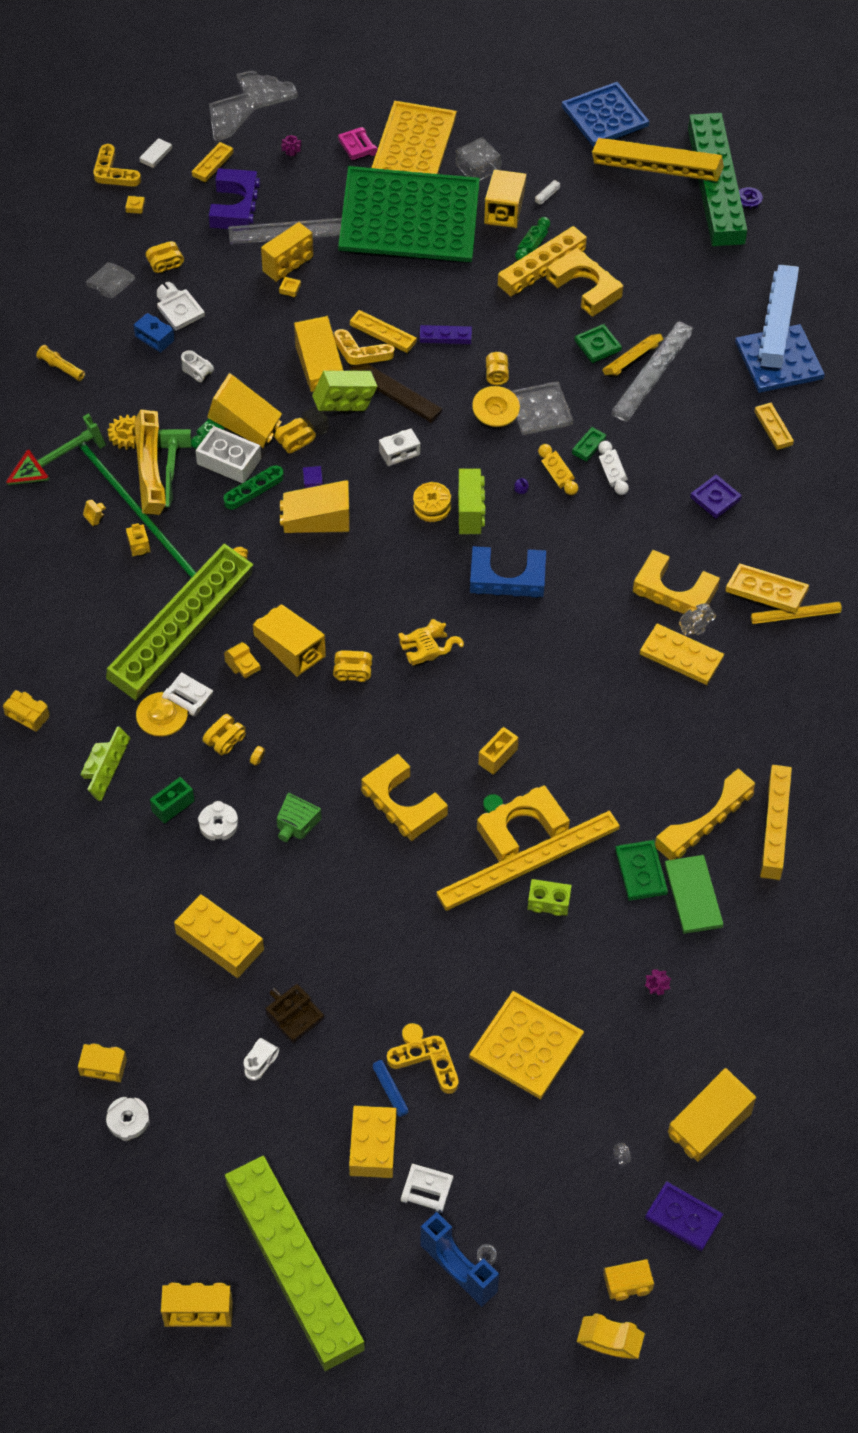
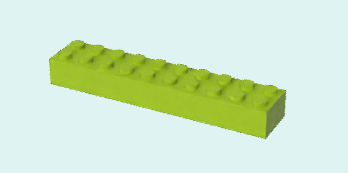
M224 543L107 668L106 679L136 701L252 574L254 564Z
M264 1155L225 1174L226 1185L324 1371L364 1351V1340Z

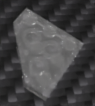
M252 70L236 74L237 81L253 110L298 98V92L292 82H281L276 77L269 75L261 76Z
M255 90L209 103L215 142L230 138L256 109L258 101Z

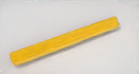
M840 602L803 606L798 608L796 614L783 609L751 614L752 624L840 613L842 606Z

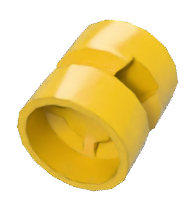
M493 352L486 357V379L492 385H502L509 380L508 357L502 352Z

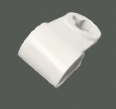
M188 350L182 353V370L196 381L202 382L205 376L214 372L213 365L194 351Z
M260 1038L244 1059L245 1076L250 1080L260 1079L277 1058L279 1048Z

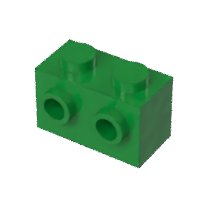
M179 777L150 799L152 812L165 824L195 801L193 789Z

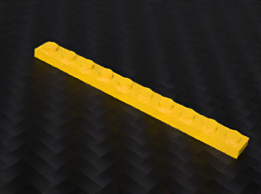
M609 810L437 891V897L446 911L613 833L619 830L620 825Z

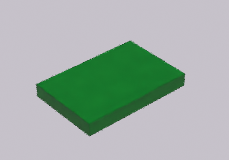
M654 840L615 846L628 901L668 894Z

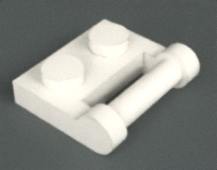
M181 672L172 685L164 691L162 698L181 706L195 717L211 698L213 690ZM176 692L177 694L183 696L184 698L188 699L189 701H191V702H193V703H195V704L192 705L191 703H189V702L185 701L184 699L178 697V696L175 695L174 693Z
M412 1164L402 1193L401 1202H412L436 1209L438 1213H443L453 1181V1175ZM412 1188L438 1195L440 1198L439 1201L412 1194L411 1190Z

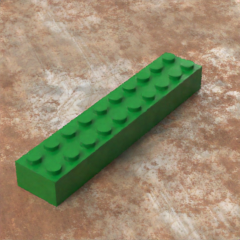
M722 113L692 114L689 116L688 124L692 151L722 155L724 168L718 181L698 179L712 246L745 244L747 226Z

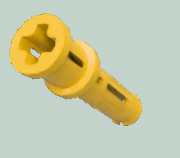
M42 345L38 349L36 357L39 360L43 359L48 362L49 366L61 369L78 381L84 378L85 371L61 358L58 352L51 351L46 345Z

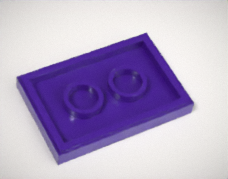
M666 1181L647 1212L645 1219L702 1252L722 1219L723 1213Z

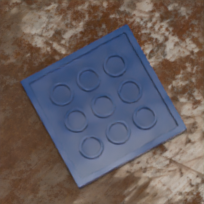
M618 82L562 101L561 107L593 147L598 138L613 140L649 126V120Z
M801 324L789 326L782 368L761 366L762 359H759V350L763 348L761 347V339L765 337L763 332L736 337L735 343L758 393L824 379L825 374Z

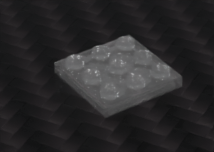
M558 381L512 390L520 404L516 420L522 435L573 425V418Z

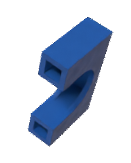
M473 546L470 593L544 597L545 550H528L525 571L517 577L504 578L495 574L491 569V547Z
M438 1212L421 1226L420 1246L481 1307L485 1305L498 1292L499 1273L484 1258L477 1265L471 1263L454 1243L452 1226Z

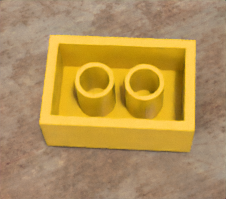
M298 222L261 247L263 272L277 282L294 269H297L301 264L310 260L313 257L312 232Z
M354 1106L349 1163L350 1176L393 1178L396 1108Z
M169 1283L162 1286L161 1314L165 1327H232L233 1300L230 1286H226L224 1283H214L213 1286H204L202 1283H192L191 1285Z

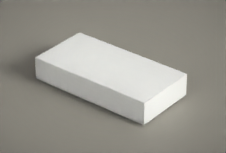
M158 138L140 157V162L154 168L172 149V144Z

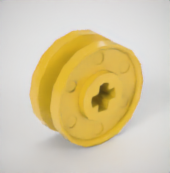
M429 482L422 484L414 492L413 507L415 514L420 519L427 522L441 521L450 513L451 494L444 485Z

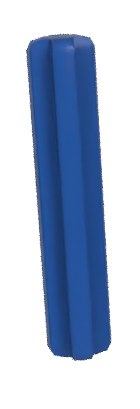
M382 1060L374 1062L373 1069L393 1107L396 1108L397 1115L399 1117L406 1115L408 1108Z

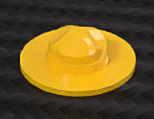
M491 386L480 390L475 395L472 408L474 415L482 423L493 427H501L512 423L517 418L520 404L512 391L504 387Z
M164 692L147 696L141 701L136 711V718L140 728L144 732L158 737L169 736L178 732L185 725L188 718V711L170 700L162 698Z

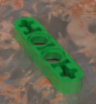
M277 465L271 466L230 490L224 495L225 507L230 510L236 509L279 484L284 479L283 469ZM258 481L266 482V484L262 486L257 485L256 483ZM249 489L251 493L243 494L242 491Z

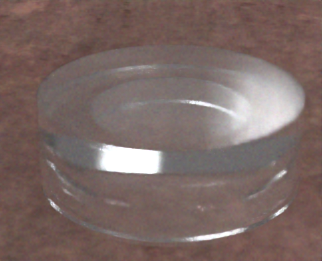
M621 1142L613 1146L614 1155L619 1164L625 1165L631 1161L630 1151L624 1143Z

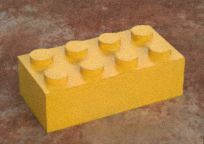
M201 894L174 922L177 935L236 978H239L264 950L262 937Z

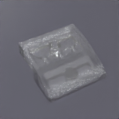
M108 262L91 276L86 283L88 287L98 289L102 296L114 298L135 279V276L124 268Z

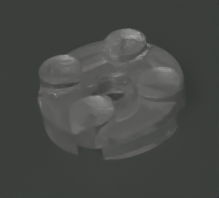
M699 604L696 606L698 609L693 612L690 609L681 617L679 628L685 635L702 634L710 621L715 619L716 614L709 604Z

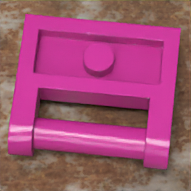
M363 127L338 135V140L351 160L369 154L373 156L377 153L378 148L372 144ZM358 137L363 140L367 147L364 148Z

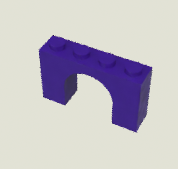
M218 168L216 176L217 192L239 194L244 199L234 205L211 204L209 212L210 228L250 230V224L254 223V214L252 213L256 211L255 200H258L257 188H260V178H257V171Z

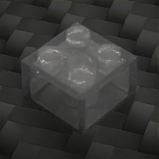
M481 137L456 149L455 164L467 177H477L482 180L492 175L494 170H501V155Z

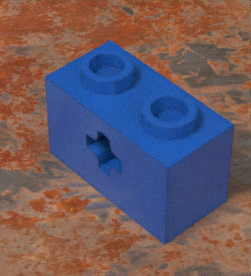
M149 313L145 314L134 324L135 337L160 353L174 341L172 327L164 324L157 317H153Z

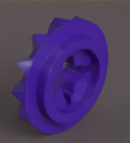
M751 187L739 190L743 208L746 206L750 209L752 206L757 208L761 204L763 196L759 190Z

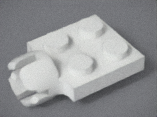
M165 282L169 288L168 290L163 284L157 289V297L161 301L157 303V308L175 331L205 316L203 309L186 289L179 291L170 282Z

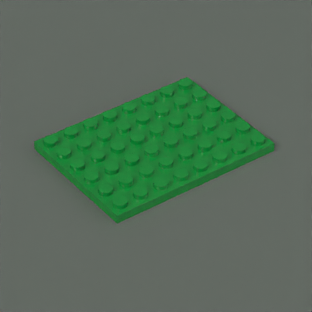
M348 166L338 250L472 262L480 178Z

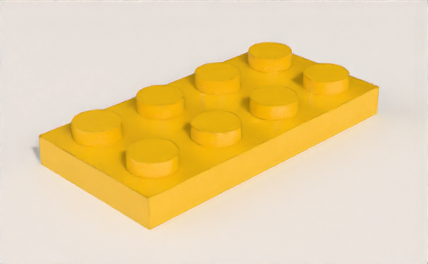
M743 564L738 565L726 586V592L795 614L809 590L808 584Z
M656 624L640 649V655L705 685H708L724 658L723 653L659 624Z

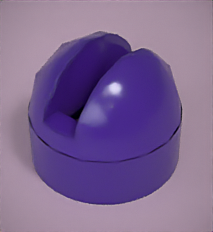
M524 478L516 480L514 490L518 494L527 493L529 489L528 481Z

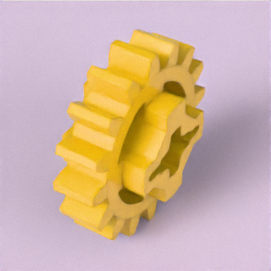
M126 415V418L119 416V420L113 419L114 424H109L107 431L109 441H112L113 446L118 444L119 449L125 446L126 450H128L129 446L133 449L135 448L136 434L134 421L136 416L129 418V415Z

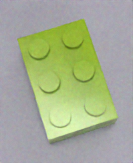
M323 371L312 396L318 411H366L376 391L377 384L371 371Z
M459 469V534H481V527H485L484 476H481V469Z

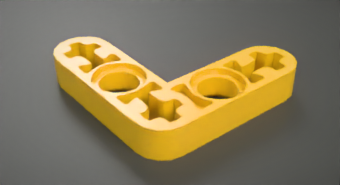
M111 144L102 145L94 168V180L102 184L138 186L141 183L140 173L136 170L112 168L115 159V148ZM102 162H108L107 165H101ZM115 175L121 176L120 178H114Z
M340 329L334 333L335 343L349 364L359 365L386 361L394 357L395 349L392 345L381 344L359 348L348 331Z
M431 1036L394 1047L388 1051L387 1064L391 1068L399 1069L430 1059L440 1089L448 1094L458 1089V1076L442 1037ZM433 1043H436V1045L439 1046L438 1050H436L435 1047H432ZM425 1045L426 1049H428V1053H425ZM413 1048H419L422 1054L415 1057L411 1055L410 1051ZM405 1051H407V1058H408V1059H405V1055H404V1052H405ZM393 1055H397V1057H399V1061L396 1062L395 1059H393ZM444 1060L448 1063V1066L445 1069H440L436 1064L438 1061ZM446 1074H448V1078L450 1082H452V1086L446 1084Z

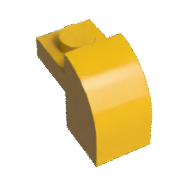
M243 642L224 652L225 662L235 674L240 672L244 678H247L261 670L260 664L250 653V648Z

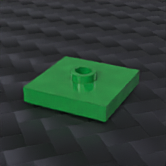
M604 324L574 337V341L592 363L622 350L620 343Z

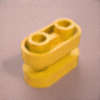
M173 241L153 246L145 253L150 266L156 273L180 267L184 262L183 255L179 251L177 244Z
M298 418L279 427L274 437L279 444H282L287 453H293L310 444L314 440L316 433L311 427H308V424L302 418Z
M338 651L335 653L334 663L336 665L333 669V676L339 681L354 680L365 682L371 678L370 666L372 665V655L363 651Z
M225 714L206 731L202 741L209 747L215 744L214 751L218 754H228L238 741L240 742L244 739L246 728L239 722L234 724V718Z

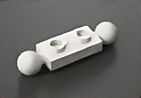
M602 441L598 446V450L603 455L599 456L608 481L611 487L615 486L614 490L618 495H625L629 490V486L624 482L628 478L616 450H612V444L608 441Z

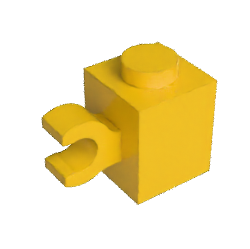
M137 523L131 525L132 527L126 528L127 540L132 556L149 553V541L144 524L139 525Z

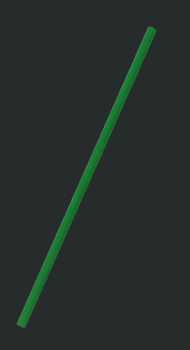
M84 442L78 445L192 578L196 574L195 570L152 520L142 513L139 505Z

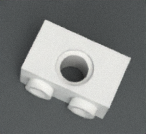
M410 428L380 439L379 452L386 464L390 466L420 455V442Z

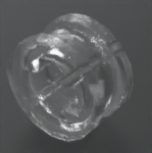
M490 1244L480 1246L477 1250V1261L480 1262L483 1259V1252L488 1251V1254L489 1252L492 1254L490 1259L486 1261L493 1265L496 1261V1249Z

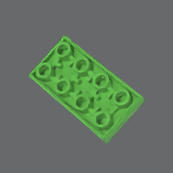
M704 855L665 861L664 865L683 934L723 928L722 917Z

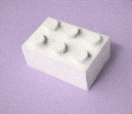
M213 426L196 449L197 464L244 483L261 460V448L256 443Z

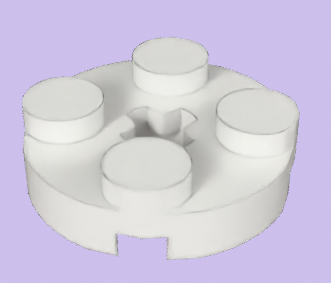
M216 801L204 808L198 817L201 833L210 840L221 838L226 840L237 831L238 816L236 811L221 801ZM216 819H222V824L217 823L215 825L214 823Z
M121 1097L115 1100L108 1108L107 1126L114 1136L124 1141L138 1137L149 1126L148 1109L144 1102L138 1098L127 1099V1097ZM124 1115H133L132 1120L124 1122Z

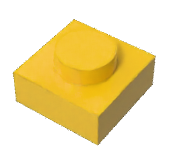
M128 196L125 207L126 212L142 214L145 197Z
M284 277L279 293L296 297L301 281Z

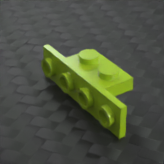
M121 727L116 728L110 742L95 743L80 774L84 779H92L87 790L98 801L102 800L130 741V737Z

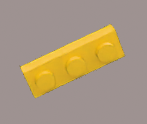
M219 142L192 170V176L206 182L234 153L233 148Z
M772 403L755 407L754 412L776 449L779 450L792 446L794 440Z

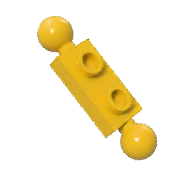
M541 445L538 453L544 458L541 461L560 489L564 487L566 494L575 495L578 492V485L572 481L575 477L557 451L552 453L550 445Z

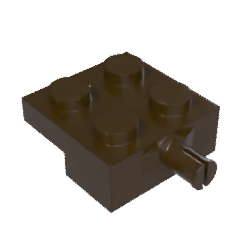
M298 984L294 985L283 995L276 988L269 992L275 1001L265 1008L266 1016L292 1043H295L325 1019L324 1014L311 1002V997Z

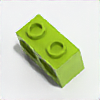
M532 879L527 910H532L536 913L547 912L556 916H567L572 885ZM536 896H541L543 898L537 899ZM556 899H561L563 901L557 902Z

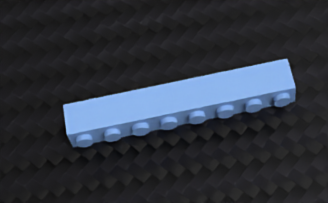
M778 265V271H774L771 292L773 293H770L769 303L771 304H768L765 325L767 326H764L763 336L765 337L761 339V347L763 348L759 350V359H762L761 366L782 368L799 267Z

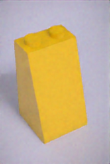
M501 170L493 171L485 198L484 224L517 228L526 187V174Z
M328 316L294 323L295 347L311 392L315 390L323 371H343Z
M230 373L213 397L207 418L260 445L262 448L266 442H271L274 436L273 431L277 430L282 423L280 421L281 412Z
M348 481L283 493V500H280V511H283V515H280V526H284V533L349 532Z
M282 604L277 608H273L263 618L257 619L253 624L254 636L296 677L326 657L325 635Z
M725 1068L670 1123L668 1129L669 1137L673 1142L679 1143L690 1158H694L699 1162L752 1114L756 1096Z

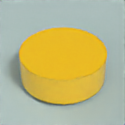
M257 746L250 758V763L255 766L259 765L264 757L265 749Z
M408 1024L403 1028L402 1038L406 1044L423 1039V1030L418 1024Z

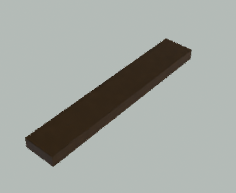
M367 363L353 365L349 369V371H371L377 384V391L431 423L442 413L441 407Z

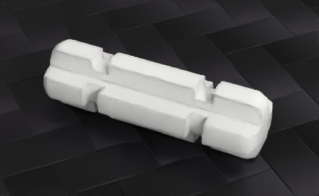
M556 180L552 181L550 185L535 197V202L539 205L543 204L545 200L560 188V183Z

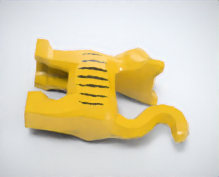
M432 619L426 627L416 629L408 635L398 634L403 650H408L412 647L418 649L417 652L413 653L410 651L406 653L407 659L412 666L425 661H433L437 657L450 652L453 643H457L462 648L464 641L460 637L453 636L446 641L443 648L439 647L433 638L447 637V633L444 632L446 623L438 622L435 619Z

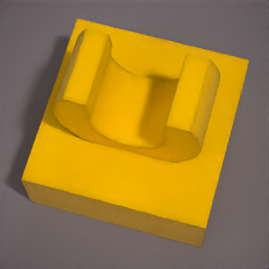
M93 500L86 501L83 515L92 526L98 525L100 518L104 516L102 510H105L106 507L102 503L96 504Z

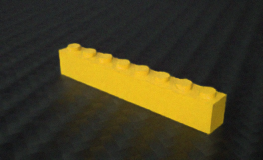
M598 138L592 151L594 164L718 181L724 168L722 155Z

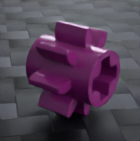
M289 135L282 139L281 148L282 151H286V155L294 156L301 152V140H297L296 136Z
M657 969L652 970V975H646L645 986L650 990V994L657 993L658 995H663L664 990L670 989L671 978L666 975V971L659 972Z

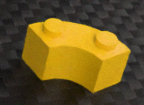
M594 1314L593 1316L583 1317L577 1342L603 1354L620 1358L638 1359L645 1333L637 1329V1326L633 1323L613 1322L601 1314Z

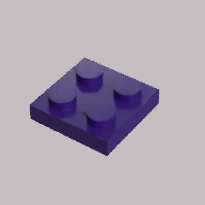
M715 475L694 490L690 498L716 519L738 503L742 495L718 475Z

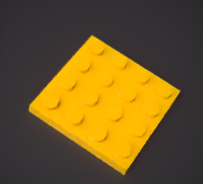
M512 991L469 1054V1058L535 1097L542 1099L583 1037L584 1031Z

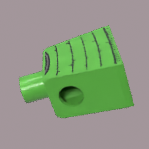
M288 793L277 816V828L281 830L278 838L284 842H288L291 836L303 839L321 820V808Z

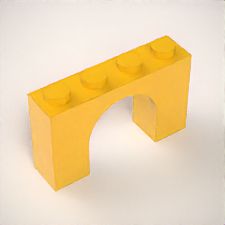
M575 248L547 267L546 279L557 288L577 277L589 278L597 284L593 289L582 295L581 308L592 317L622 297V283L612 277L609 272L602 269L578 248Z
M652 550L634 580L633 592L638 596L648 598L657 604H662L700 621L718 590L720 578L703 571L694 587L684 592L672 591L661 582V578L668 568L669 556Z
M396 754L361 779V791L366 797H370L373 800L375 807L386 814L389 822L394 823L404 837L407 836L412 841L448 815V805L436 792L421 803L411 807L400 806L393 802L389 797L392 789L410 777V766L399 754Z
M545 785L540 788L536 787L528 794L518 796L512 802L506 805L502 804L496 810L484 813L477 819V830L499 862L519 852V845L506 827L513 818L531 816L537 819L551 838L569 830L570 821Z

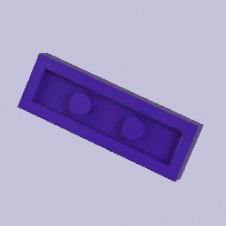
M420 325V343L471 344L472 327Z

